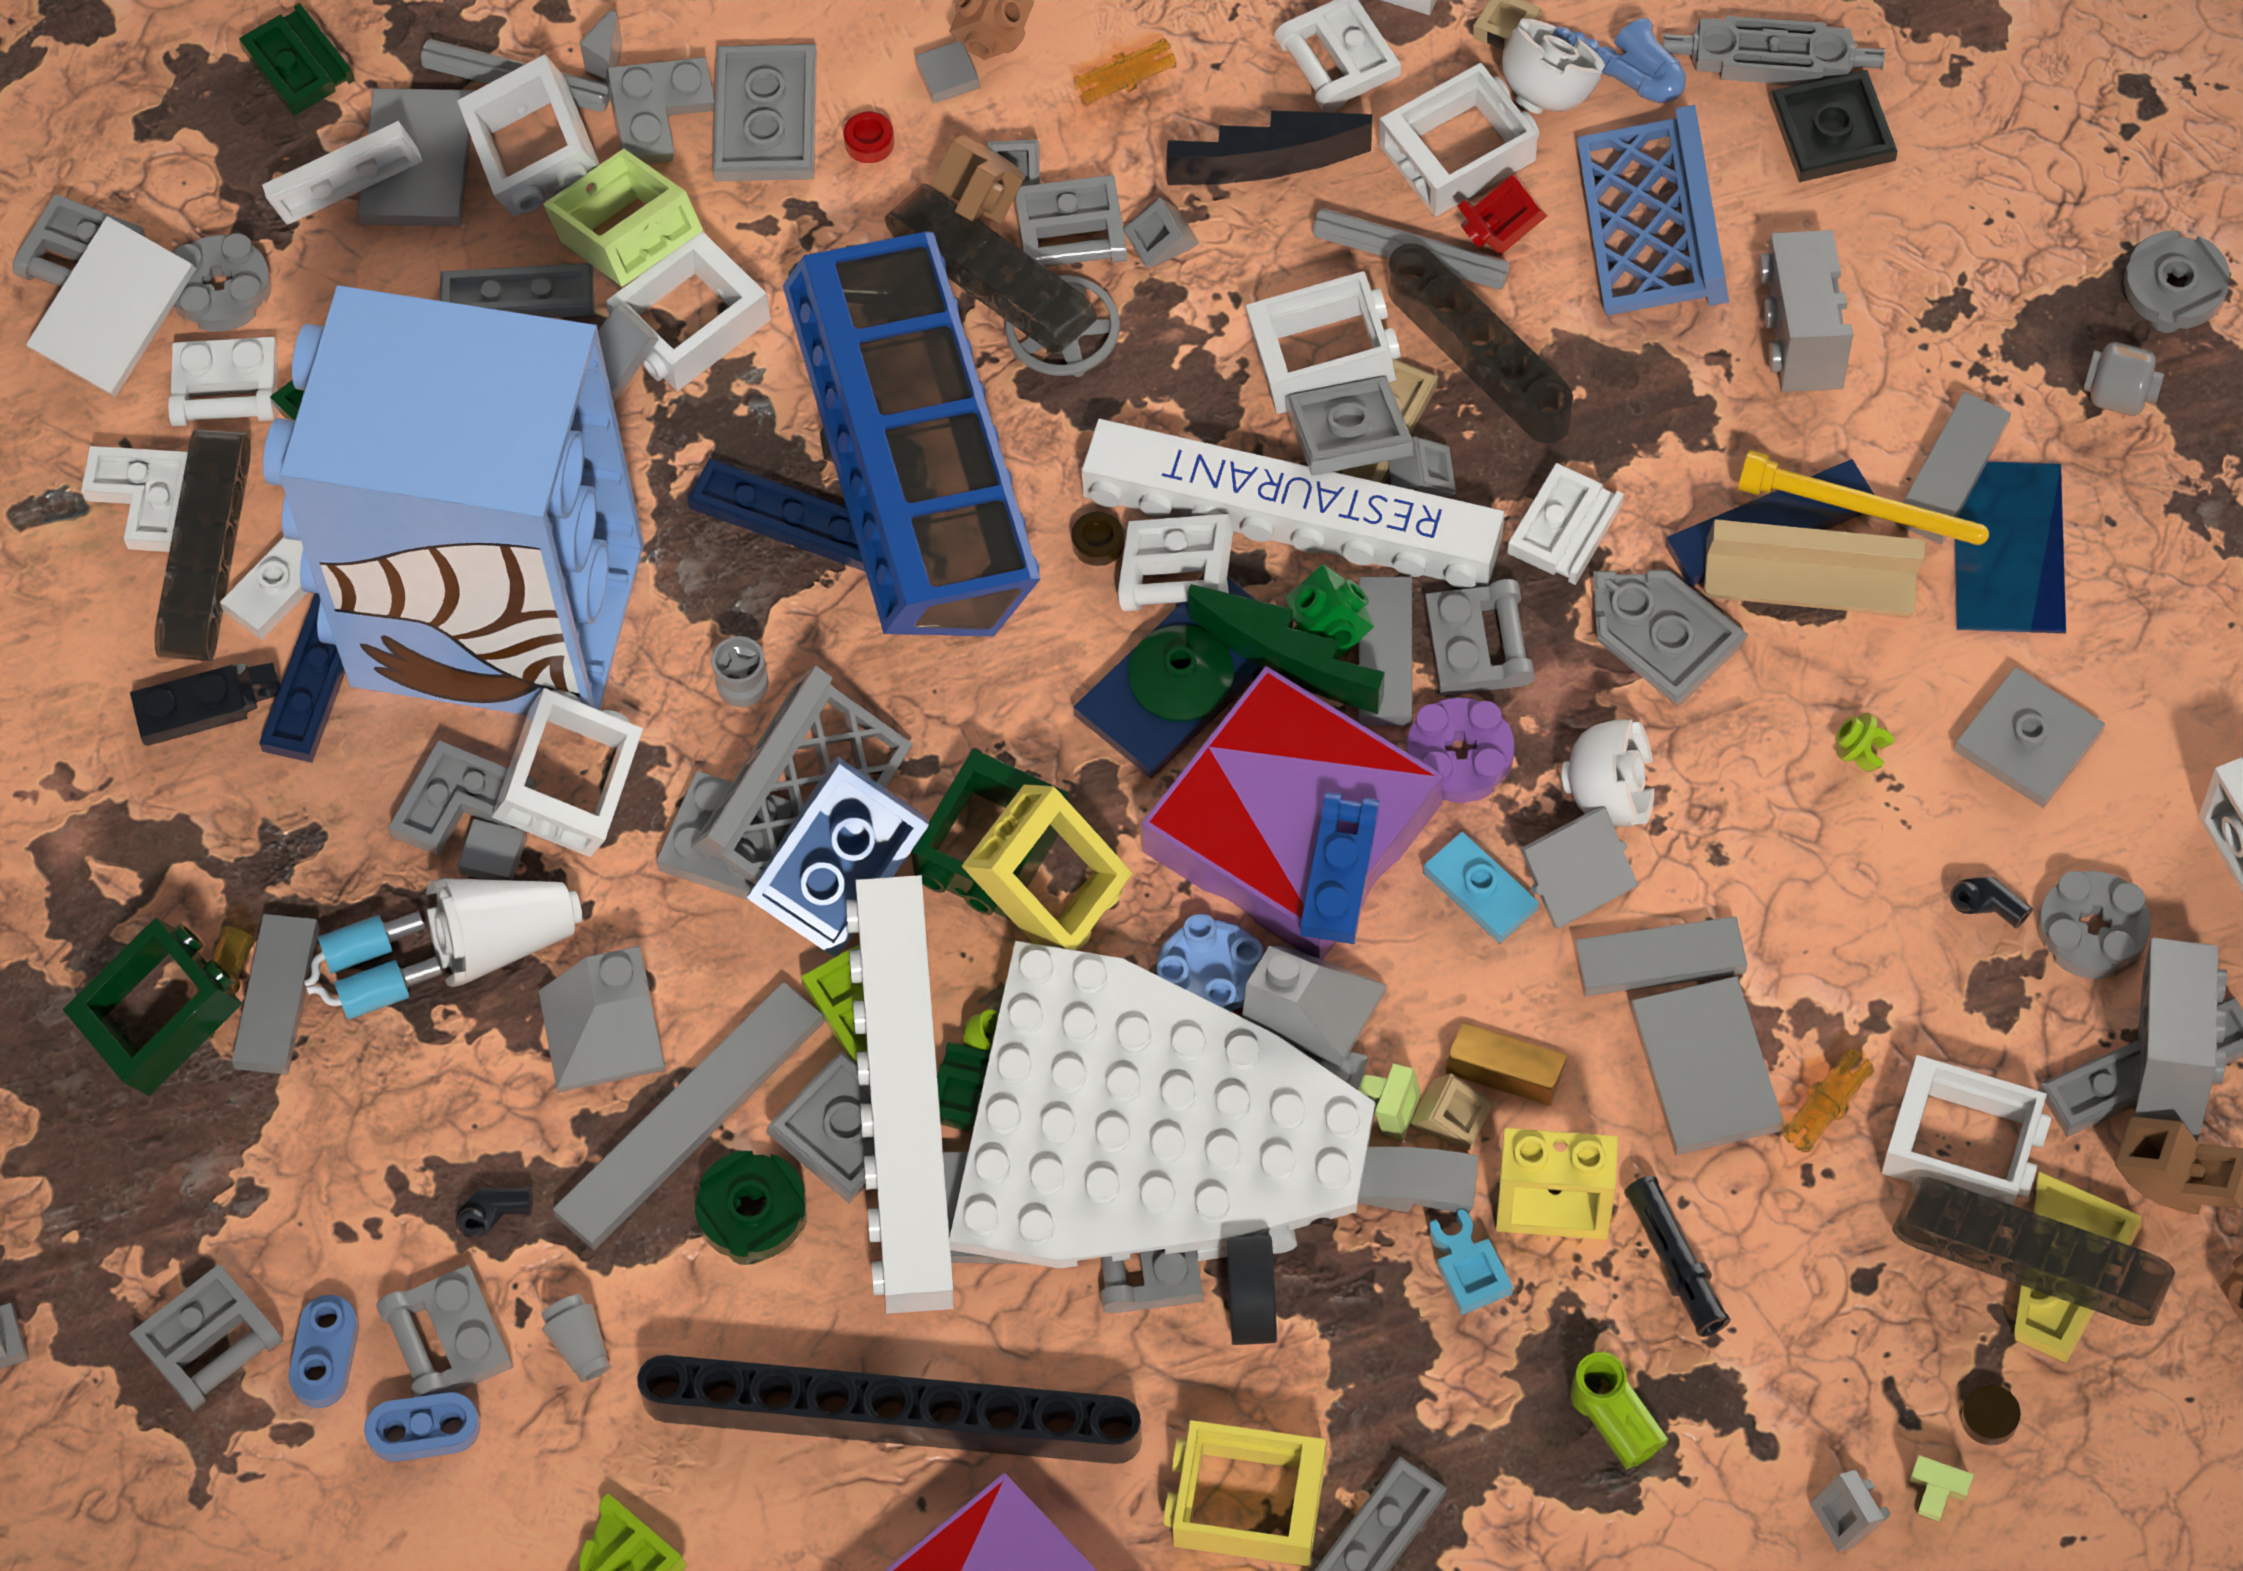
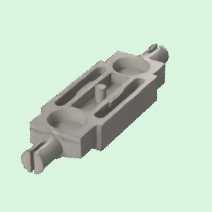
M1726 16L1725 20L1700 18V22L1694 31V36L1664 33L1663 48L1669 54L1692 55V62L1696 71L1721 73V80L1799 85L1852 73L1853 67L1876 68L1880 70L1884 68L1885 48L1855 47L1851 29L1826 27V23L1736 16Z

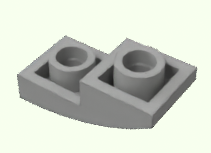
M1368 1147L1358 1203L1407 1213L1415 1204L1455 1213L1458 1210L1464 1209L1469 1214L1474 1207L1478 1156L1417 1147Z

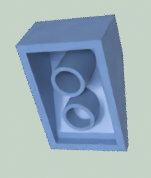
M837 756L806 800L748 893L747 899L836 957L854 934L848 933L846 900L857 899L856 880L893 877L929 826L927 817Z

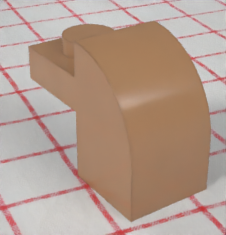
M962 135L952 141L930 185L960 201L954 212L974 221L978 217L985 215L1002 224L1025 176L1014 164L1001 155Z
M2131 1116L2115 1166L2136 1191L2163 1206L2191 1214H2199L2201 1205L2242 1209L2243 1148L2198 1144L2182 1121Z

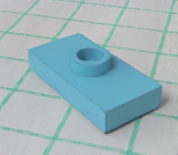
M1463 832L1424 865L1423 874L1499 944L1538 911L1539 901Z

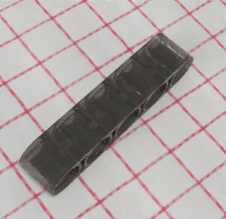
M926 183L919 185L884 216L885 224L894 238L921 232H934L940 254L945 259L948 279L1053 354H1060L1097 320L1095 309L1082 293L980 220L975 219L971 221L954 212L957 204Z
M1414 243L1404 244L1396 248L1390 256L1388 268V294L1392 302L1531 438L1546 444L1555 443L1563 439L1568 434L1571 426L1573 394L1569 385L1429 249ZM1405 275H1416V276H1419V277H1418V278H1412V279H1410V278H1406V277H1404V276H1405ZM1445 307L1452 309V311L1449 312L1437 310L1439 308ZM1473 341H1484V342H1486V343H1488V344H1486V345H1476V344H1473V343H1471V342H1473ZM1516 374L1522 376V378L1512 379L1506 377V375ZM1553 408L1557 410V412L1547 413L1541 411L1540 409Z
M194 430L191 435L155 626L154 642L158 658L212 661L215 656L223 616L220 601L227 593L250 465V439L246 432Z
M1917 1177L1914 1179L1892 1228L1893 1233L1901 1241L1916 1249L2138 1326L2154 1324L2175 1275L2174 1268L2157 1255L1930 1177Z

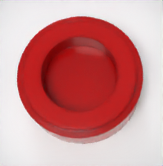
M868 111L856 114L848 120L844 127L845 149L856 161L862 163L879 162L885 159L894 148L893 126L889 119L880 113Z

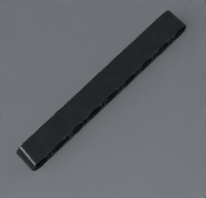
M660 1355L647 1360L641 1366L637 1376L638 1389L647 1413L655 1420L664 1423L1109 1464L1125 1463L1133 1459L1139 1452L1142 1444L1140 1412L1130 1400L1119 1396L672 1355ZM663 1381H673L679 1384L678 1389L669 1396L659 1397L652 1394L656 1385ZM719 1386H728L735 1390L730 1399L724 1402H714L708 1399L711 1391ZM783 1391L791 1395L790 1400L780 1407H770L764 1404L766 1397L773 1392ZM839 1396L848 1401L846 1406L837 1412H826L820 1408L823 1401L829 1397ZM894 1401L904 1406L900 1414L894 1417L886 1418L876 1413L880 1405L886 1402ZM942 1407H954L961 1412L955 1420L948 1423H941L932 1418L933 1414ZM999 1412H1009L1017 1417V1420L1007 1428L994 1427L989 1423V1419ZM1055 1417H1065L1074 1422V1425L1064 1433L1050 1432L1045 1428L1049 1420ZM1112 1422L1124 1423L1131 1429L1127 1435L1115 1439L1107 1437L1101 1432L1106 1425Z

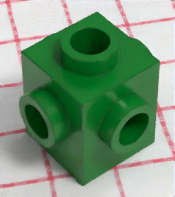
M1325 564L1319 566L1285 597L1289 608L1293 609V617L1297 624L1293 629L1339 640L1338 659L1352 646L1359 643L1374 628L1365 607L1369 604V600L1362 589L1353 581L1345 580Z

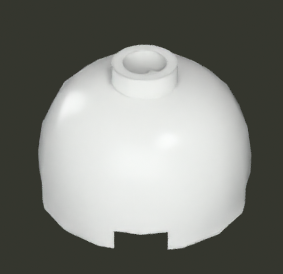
M1521 19L1517 28L1511 32L1502 57L1503 74L1509 87L1517 94L1516 102L1530 112L1541 114L1543 109L1551 112L1571 110L1585 101L1601 80L1602 70L1605 67L1604 61L1594 50L1579 39L1572 46L1566 41L1552 36L1556 29L1555 26L1535 19Z
M1618 719L1600 723L1582 733L1574 744L1570 761L1564 762L1562 766V782L1565 792L1567 794L1573 793L1577 806L1584 814L1604 806L1614 827H1628L1635 824L1648 823L1653 810L1654 788L1644 790V763H1653L1648 736L1642 723L1632 722V719Z

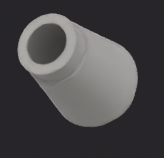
M581 1294L561 1299L541 1313L545 1322L542 1331L573 1372L577 1374L580 1382L590 1381L611 1368L607 1360L593 1304H586Z

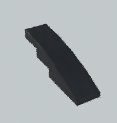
M1271 110L1270 127L1219 125L1218 142L1168 140L1166 156L1167 185H1220L1273 179L1322 168L1370 152L1372 144V114Z

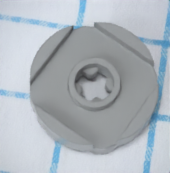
M2164 231L2147 237L2134 249L2123 278L2124 290L2131 306L2142 317L2151 321L2152 326L2156 330L2163 333H2171L2179 328L2186 329L2199 326L2213 318L2222 308L2228 292L2230 269L2224 255L2209 240L2197 236L2196 241L2190 238L2180 237V231ZM2172 272L2177 278L2186 276L2188 280L2185 286L2175 287L2167 283V273Z
M243 234L208 236L191 244L179 246L173 252L175 255L193 264L196 268L173 307L182 319L185 320L186 317L189 321L198 323L199 329L209 332H224L239 328L249 323L256 316L254 310L261 305L263 299L266 303L271 294V276L264 256L252 245L250 239ZM217 276L231 278L225 281V289L215 291L214 286L208 284V282Z
M2071 871L2065 873L2060 878L2058 884L2046 895L2038 919L2039 938L2043 946L2046 943L2049 951L2056 956L2054 961L2065 971L2090 979H2103L2116 975L2117 970L2127 967L2130 963L2131 965L2134 964L2145 949L2151 927L2150 914L2145 905V895L2142 889L2133 883H2127L2120 877L2100 871ZM2097 915L2104 922H2107L2109 928L2102 927L2098 935L2088 933V925L2084 922H2079L2082 917Z

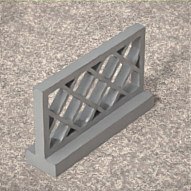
M814 666L798 678L691 848L708 860L713 856L717 857L755 884L776 850L772 830L790 827L803 807L799 787L818 784L831 766L826 747L827 744L850 741L856 769L868 777L869 775L878 774L874 781L886 788L913 743L830 685L833 677L819 667ZM827 702L844 714L848 733L824 736L819 714ZM857 724H859L866 730L859 731ZM811 728L813 738L803 740ZM877 737L894 750L884 765L867 767L861 739ZM815 747L821 775L797 779L793 755L797 749ZM784 771L786 781L777 782ZM788 789L795 818L770 822L765 799L772 791ZM757 814L759 824L750 825ZM761 832L768 861L751 863L734 851V848L744 834Z

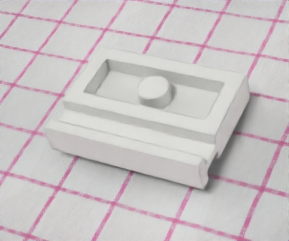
M1556 463L1510 539L1508 554L1550 574L1555 575L1557 572L1568 577V582L1576 585L1621 509L1624 494L1619 491L1616 494L1603 489V484Z

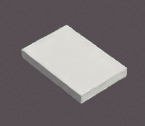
M107 216L26 346L116 398L196 268L190 262Z

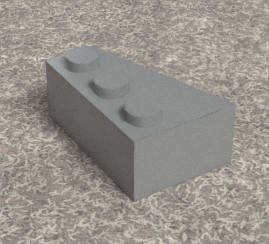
M1833 230L1771 233L1768 253L1760 254L1759 258L1761 284L1770 285L1771 297H1765L1764 299L1766 328H1774L1776 341H1770L1769 343L1770 371L1779 372L1781 392L1843 389L1852 345L1853 330L1851 324H1843L1842 309H1847L1845 292L1840 293L1838 278L1841 277V269Z
M2151 937L2142 976L2138 1038H2141L2140 1067L2136 1066L2134 1086H2140L2132 1116L2182 1121L2197 1142L2212 1083L2222 1084L2226 1065V1051L2217 1050V1042H2223L2227 1012L2224 1009H2217V1002H2223L2225 997L2227 970L2218 968L2217 945Z

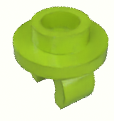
M1864 713L1859 717L1851 716L1841 725L1836 734L1835 742L1838 743L1836 754L1845 762L1854 759L1861 769L1871 772L1881 768L1884 764V761L1872 752L1871 743L1883 749L1892 745L1895 739L1886 729L1877 728V718L1870 713Z

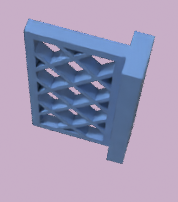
M1695 105L1675 108L1677 118L1577 137L1606 316L1708 297L1709 306L1729 303ZM1670 137L1671 147L1659 162L1640 152L1649 140ZM1613 148L1622 153V155L1611 169L1607 171L1592 162L1591 151ZM1632 160L1651 170L1637 188L1619 178L1620 174ZM1673 161L1675 165V171L1668 168ZM1594 176L1601 180L1597 185H1595ZM1661 176L1678 186V190L1666 204L1647 194ZM1610 186L1630 196L1616 213L1598 204V201ZM1639 202L1658 213L1645 230L1625 220ZM1680 204H1681V207H1682V213H1683V214H1681L1680 212L1676 211V209L1678 208V206H1679ZM1601 219L1608 222L1603 229ZM1668 219L1685 228L1686 231L1673 247L1654 237ZM1617 229L1636 238V241L1623 256L1605 247V243ZM1646 245L1665 255L1652 273L1632 263ZM1687 247L1689 248L1690 257L1683 254ZM1608 262L1615 265L1610 272ZM1677 262L1693 272L1694 282L1671 286L1661 280V278ZM1624 272L1644 282L1634 294L1613 297L1612 286Z

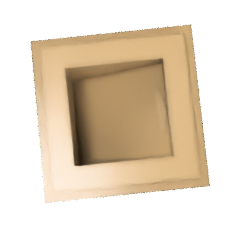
M1451 1073L1434 1078L1429 1083L1410 1124L1425 1133L1464 1150H1471L1494 1103Z

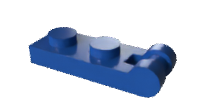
M1326 791L1300 926V936L1355 944L1377 827L1380 799L1364 797L1362 802L1342 799L1343 795L1341 793ZM1339 821L1359 824L1357 835L1337 832Z

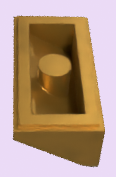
M1463 1022L1449 1051L1446 1061V1073H1452L1456 1077L1551 1106L1568 1055Z

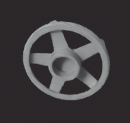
M1068 275L1047 277L1027 286L1012 301L1005 319L1006 338L1015 359L1020 360L1035 371L1054 376H1082L1085 371L1094 368L1107 358L1114 349L1120 332L1119 313L1107 292L1089 280ZM1058 283L1071 284L1063 302H1056L1048 307L1029 296L1034 291L1047 285ZM1086 288L1094 292L1105 303L1110 319L1082 317L1080 307ZM1019 307L1041 324V329L1020 344L1014 332V319ZM1109 333L1104 345L1094 355L1083 360L1078 342L1079 337ZM1050 344H1057L1067 365L1045 363L1032 357L1030 354Z

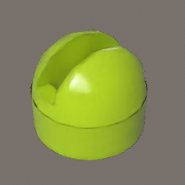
M989 1009L973 1015L964 1024L965 1035L963 1036V1044L968 1047L991 1052L999 1012Z

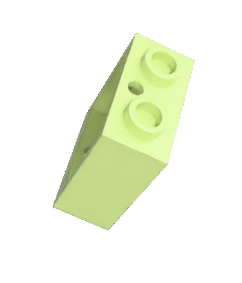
M625 149L610 157L587 173V175L581 177L543 204L561 243L621 287L703 231L686 191ZM593 183V188L587 192V186ZM636 199L646 204L603 235L599 236L592 231Z

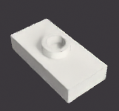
M283 537L220 601L225 614L261 640L308 593L302 590L300 584L302 542Z

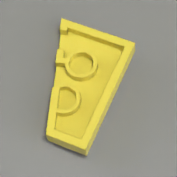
M2039 1172L2035 1206L2029 1232L2027 1258L2023 1271L2014 1329L2015 1340L2067 1363L2142 1226L2141 1215Z

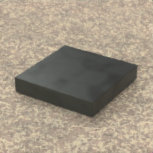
M1868 70L1771 91L1769 101L1799 182L1896 161L1898 150Z

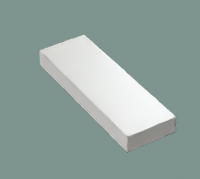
M397 121L277 177L262 186L267 200L288 225L422 162L418 147L400 122Z

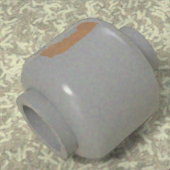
M2111 342L2104 347L2102 352L2094 350L2083 390L2091 392V402L2098 408L2136 416L2141 413L2146 401L2156 404L2164 373L2154 371L2156 357L2153 352L2118 342Z

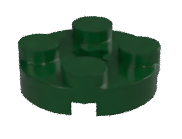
M752 1150L733 1152L713 1163L704 1173L699 1183L700 1190L696 1196L695 1215L701 1234L713 1249L720 1254L729 1256L733 1262L740 1265H749L756 1260L768 1259L781 1253L796 1240L807 1223L806 1194L802 1180L792 1165L783 1158L770 1154L771 1157L765 1155H753ZM749 1195L752 1200H758L762 1197L766 1202L762 1204L761 1213L758 1215L750 1216L748 1214L743 1216L738 1213L742 1209L740 1199Z

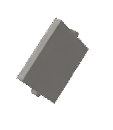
M1604 806L1598 807L1520 848L1535 882L1532 885V891L1541 896L1552 925L1557 929L1638 886L1624 852L1627 849V844L1619 840L1607 809Z

